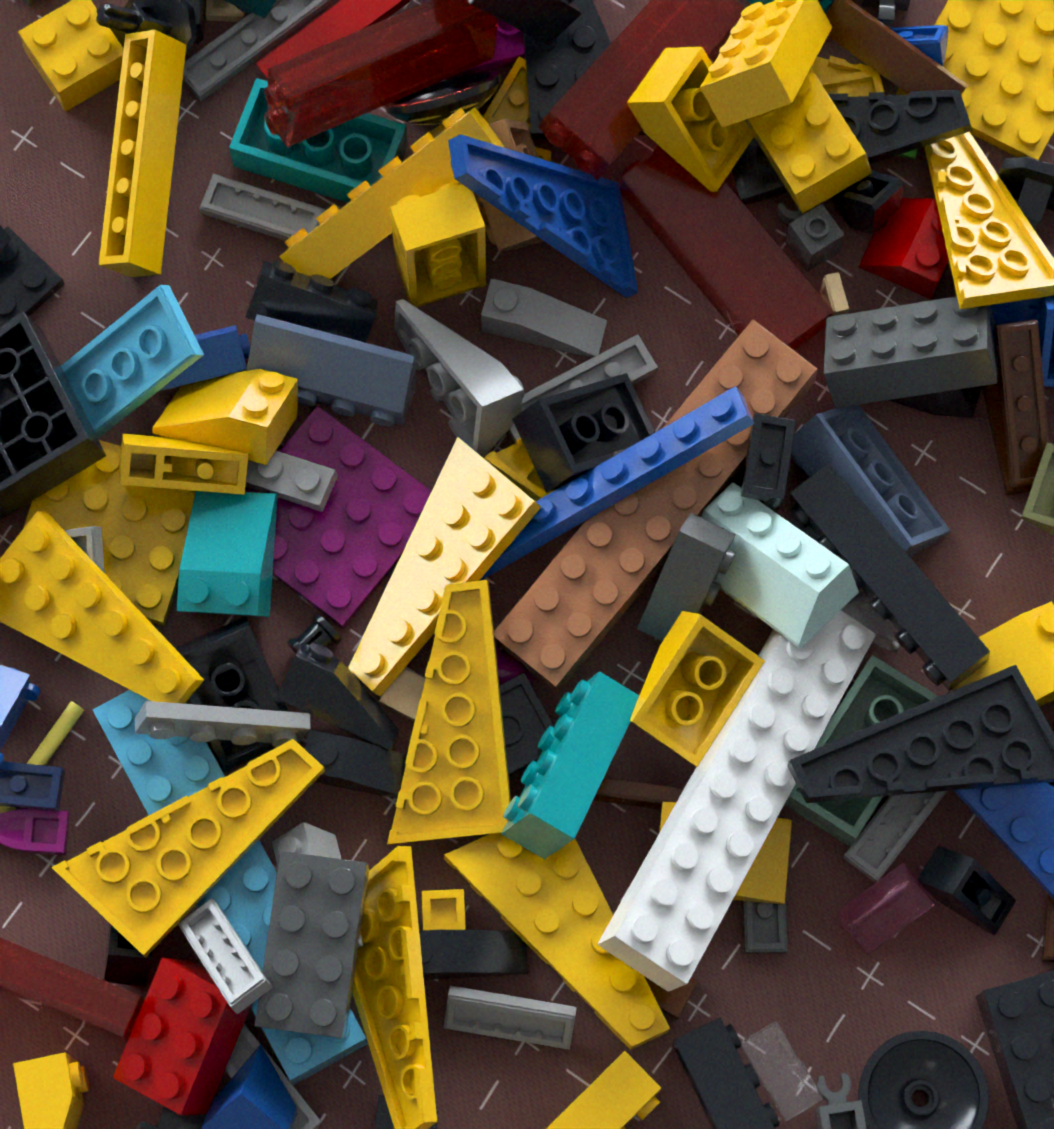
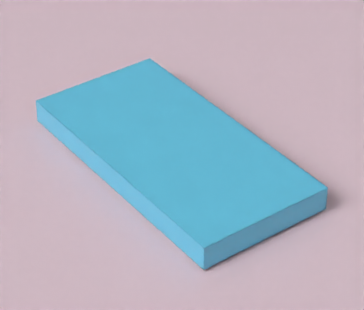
M159 285L61 365L99 439L201 358L204 353L170 286Z

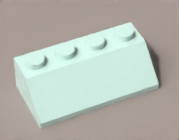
M732 482L703 510L701 518L736 534L730 546V549L736 552L735 557L726 575L719 572L715 582L722 585L720 590L801 649L859 593L849 564L759 500L742 497V488Z

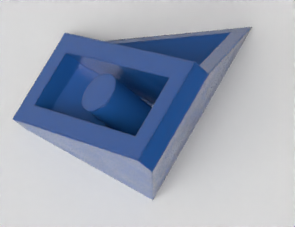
M261 1044L212 1101L202 1129H292L297 1115L296 1105Z

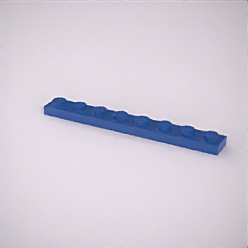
M736 386L536 501L541 506L540 510L480 580L485 579L755 424L743 394Z

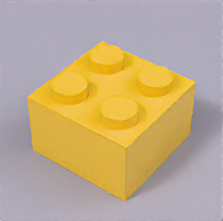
M71 0L18 31L26 54L65 112L120 80L124 48L110 28L100 26L97 23V8L91 0Z

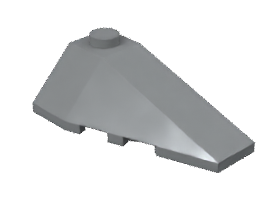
M406 300L396 301L394 331L406 352L415 356L416 369L422 370L425 368L432 387L430 393L435 402L443 400L453 419L449 420L448 425L454 435L459 437L481 457H484L514 424L512 419L521 413L522 399L524 398V388L518 377L512 376L500 361Z

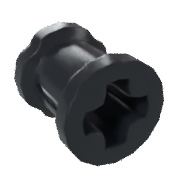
M317 613L312 617L313 623L296 639L290 638L287 644L296 654L302 642L308 645L311 643L319 644L328 648L333 643L339 644L342 638Z

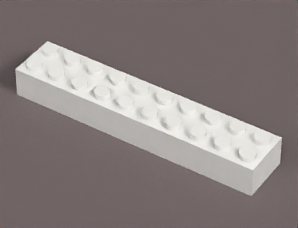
M842 610L801 649L774 629L772 630L758 655L765 662L702 761L695 768L600 938L598 946L668 992L688 984L796 784L787 767L789 760L815 749L876 636L874 632Z

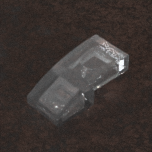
M774 1021L740 1041L741 1048L748 1061L753 1066L758 1078L786 1121L823 1100L805 1065L797 1058L778 1022Z

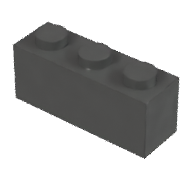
M690 513L678 532L637 629L663 641L682 611L701 614L704 605L712 607L722 586L716 583L715 580L719 572L726 575L736 554L735 551L730 549L736 534Z

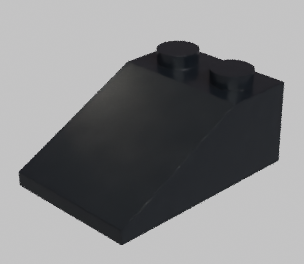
M627 373L539 399L512 419L546 493L564 486L655 433Z
M246 616L175 648L204 679L190 697L192 704L289 712L286 703L276 698L279 693V687ZM214 739L210 741L224 771L276 748L272 743L255 742L250 745H236L231 740Z

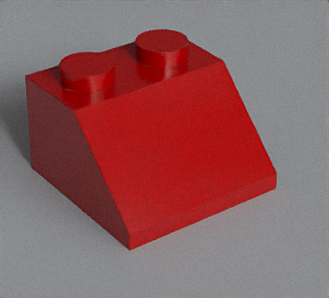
M901 198L900 209L889 218L888 223L882 229L875 231L859 268L932 299L949 263L936 200L933 198Z

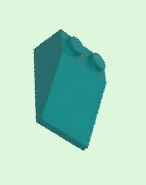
M206 491L195 492L179 569L177 611L270 617L278 494L245 492V495Z

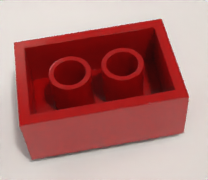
M162 958L113 1078L179 1115L207 1114L252 1004L239 1014H236L225 1000L206 968L189 959Z

